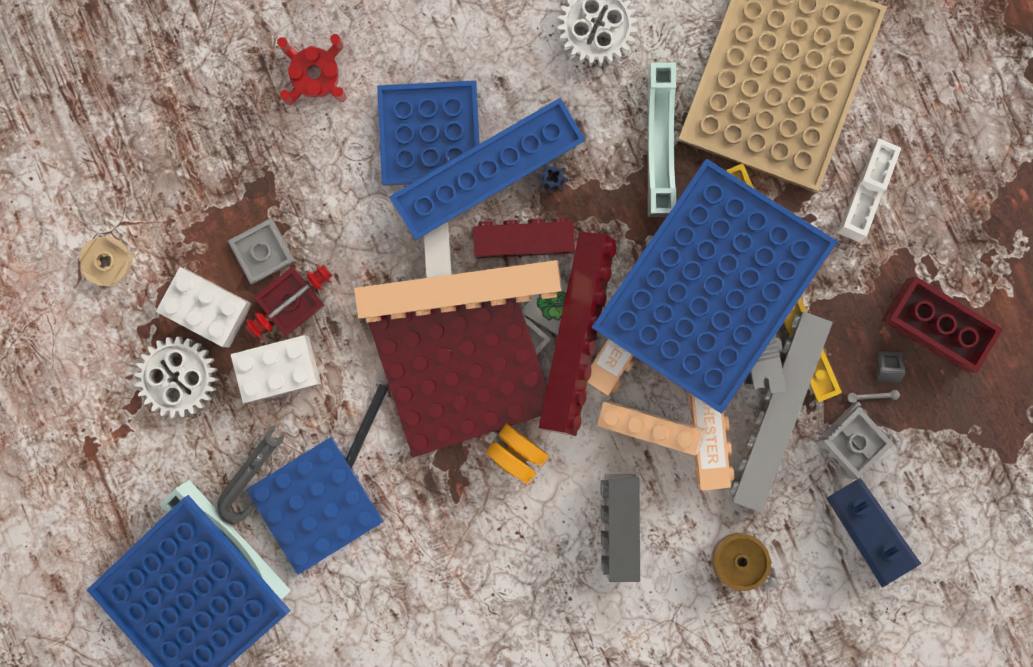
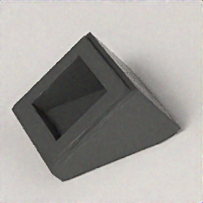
M877 351L876 380L878 382H901L906 374L903 353Z

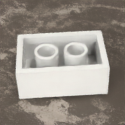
M179 267L156 312L222 347L230 348L253 304L188 269Z
M303 335L231 354L243 403H251L321 384L309 336Z

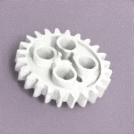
M566 0L568 7L561 6L560 11L564 15L558 16V22L562 23V25L557 27V31L563 32V34L559 37V40L567 41L564 45V50L573 49L571 53L572 58L577 54L580 55V63L587 58L589 59V66L593 64L594 60H597L599 66H602L603 59L612 64V56L620 60L622 57L620 50L627 53L629 51L627 44L634 43L635 39L630 35H636L638 29L631 26L636 25L638 19L631 18L636 10H628L631 4L630 0L625 2L622 0ZM587 5H594L598 11L591 14L585 10V7ZM607 6L608 9L602 18L601 26L598 27L591 45H588L587 41L592 34L593 27L597 23L603 7ZM616 15L619 17L620 22L612 24L608 21L607 17ZM577 27H584L588 33L584 36H579L574 30ZM606 37L610 44L601 46L598 44L597 39Z
M167 337L166 345L162 341H156L157 349L149 346L148 350L151 354H141L145 362L136 364L142 369V372L134 374V376L141 378V381L136 383L135 386L143 388L138 396H147L144 405L153 403L151 411L155 412L161 408V416H166L170 411L171 418H176L179 411L181 417H187V409L191 414L197 413L195 406L204 408L205 405L202 400L210 401L212 399L207 394L208 391H216V388L211 386V382L218 381V378L212 377L211 374L218 370L217 368H210V364L215 361L214 358H205L209 351L203 350L200 352V343H196L192 347V339L187 338L184 344L182 337H176L175 343L171 337ZM180 353L183 361L177 367L173 362V357L175 354ZM162 360H165L169 369L164 367ZM159 369L163 372L164 376L160 383L154 378L155 372ZM194 371L199 376V381L196 385L191 384L189 380L190 374ZM173 373H180L178 376L180 382L173 381L175 378ZM184 385L191 390L190 395L187 393ZM174 388L180 392V398L176 402L172 400L170 395Z

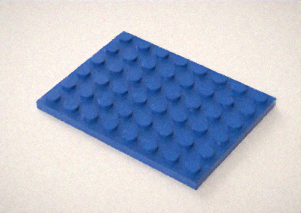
M706 159L592 328L722 414L838 241Z

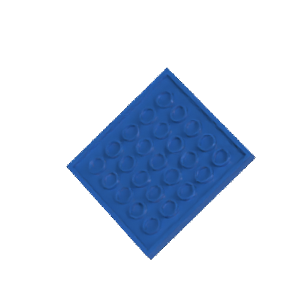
M189 495L177 503L87 589V592L153 667H228L291 611Z

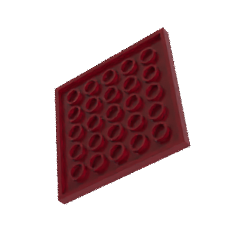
M516 298L506 299V304L491 306V301L481 302L480 308L466 309V305L456 306V311L441 313V309L436 308L431 309V314L416 316L415 311L406 312V318L391 319V315L381 316V321L368 323L413 458L500 430L505 424L512 426L541 416L547 384L520 302H516Z

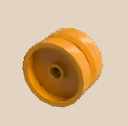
M505 424L499 432V437L509 445L508 448L498 442H492L485 453L508 474L530 485L537 474L535 469L526 462L529 460L536 466L543 467L550 455L516 429Z

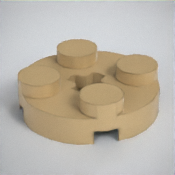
M100 237L94 238L84 245L79 255V261L81 262V272L89 282L99 286L113 287L127 277L131 269L133 257L126 245L118 239ZM109 255L110 266L102 268L103 262L100 260L101 257H108Z

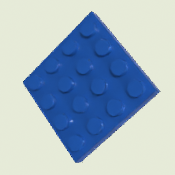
M476 80L377 85L383 186L411 184L480 144Z
M333 437L328 438L246 489L297 575L384 522L353 469L348 465L345 456Z

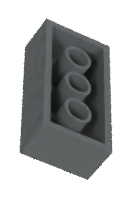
M605 474V480L600 481V493L605 498V505H601L600 510L601 521L605 523V531H601V546L605 549V556H601V571H603V575L607 576L609 582H640V480L635 474Z

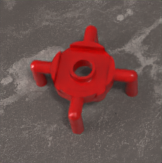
M338 34L331 35L330 41L333 45L327 51L315 46H309L297 52L284 37H280L277 40L280 49L292 60L288 68V75L294 88L291 92L283 90L280 93L281 99L287 105H293L301 95L312 98L331 94L339 102L346 101L347 96L341 87H337L339 69L334 58L344 47ZM312 67H318L321 70L320 76L316 79L308 77V71Z

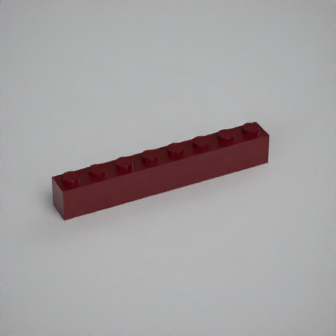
M579 232L538 427L549 432L577 436V431L581 427V411L586 402L587 382L592 373L591 362L597 349L596 338L598 332L592 326L601 315L602 308L607 300L606 289L612 275V259L617 250L616 240L607 234Z

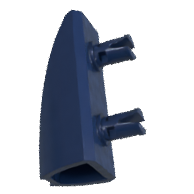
M861 478L827 497L829 504L882 588L921 565L919 559Z

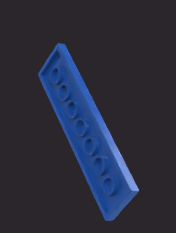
M560 97L390 195L389 199L414 241L586 140Z

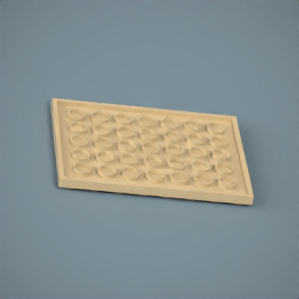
M730 0L678 141L738 164L743 163L746 167L817 193L821 187L887 7L870 0Z

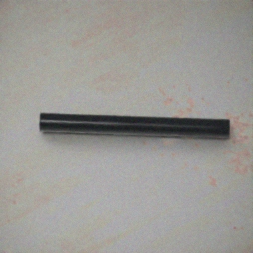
M379 384L347 454L346 461L351 469L389 388L382 384Z

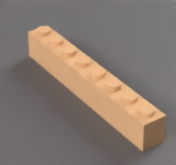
M555 260L354 288L358 318H366V323L381 321V316L391 315V319L406 318V312L415 311L416 316L431 314V309L440 308L441 313L456 311V306L466 305V309L480 308L481 302L491 301V306L506 304V299L516 298V302L532 301L531 296L541 294L542 299L557 297L556 292H562L558 261Z

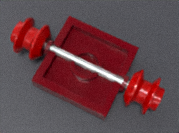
M315 264L316 271L313 273L307 271L308 280L305 281L296 268L292 266L257 294L254 298L266 314L255 312V320H246L248 325L245 328L253 338L259 337L263 339L262 333L265 330L272 332L271 323L274 322L283 335L287 337L322 309L325 304L313 289L315 287L323 291V283H332L330 278L333 275L324 264L321 267Z

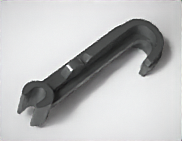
M276 425L268 429L266 436L221 493L217 508L227 521L239 522L244 520L253 511L254 505L250 504L242 512L235 513L231 510V505L274 449L283 442L285 432H282L279 438L272 437Z

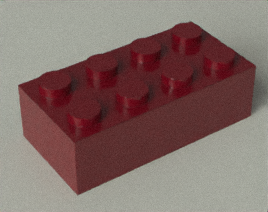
M917 276L906 279L881 320L966 373L979 371L1003 331L998 325Z

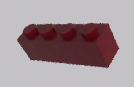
M566 217L553 218V222L543 223V219H529L528 224H518V220L503 221V225H493L492 221L478 222V226H473L475 259L574 254L573 221H568Z

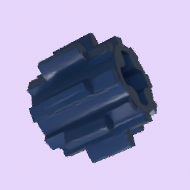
M556 162L553 163V167L543 165L544 173L537 175V178L543 180L540 184V189L549 188V194L552 193L553 189L561 192L563 190L561 183L568 182V178L562 176L566 168L558 169ZM549 173L553 176L558 175L557 183L547 181Z

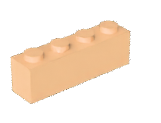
M613 401L603 402L597 423L598 427L694 456L699 453L705 432L704 428Z

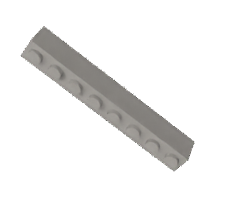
M800 312L799 316H794L790 329L794 330L792 337L785 340L781 352L785 354L781 365L786 391L770 394L769 387L764 397V400L767 401L765 410L760 409L755 424L759 426L756 434L751 433L746 447L750 448L747 458L742 457L738 467V471H741L739 480H734L730 488L729 494L733 495L732 501L734 503L762 513L831 329L832 321L806 312Z

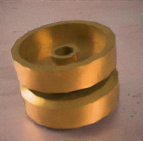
M735 532L725 535L716 543L712 551L711 563L714 573L725 585L734 590L749 591L756 589L766 581L770 573L771 558L768 549L760 540L749 534ZM740 557L746 559V562L742 563V567L737 564V560Z

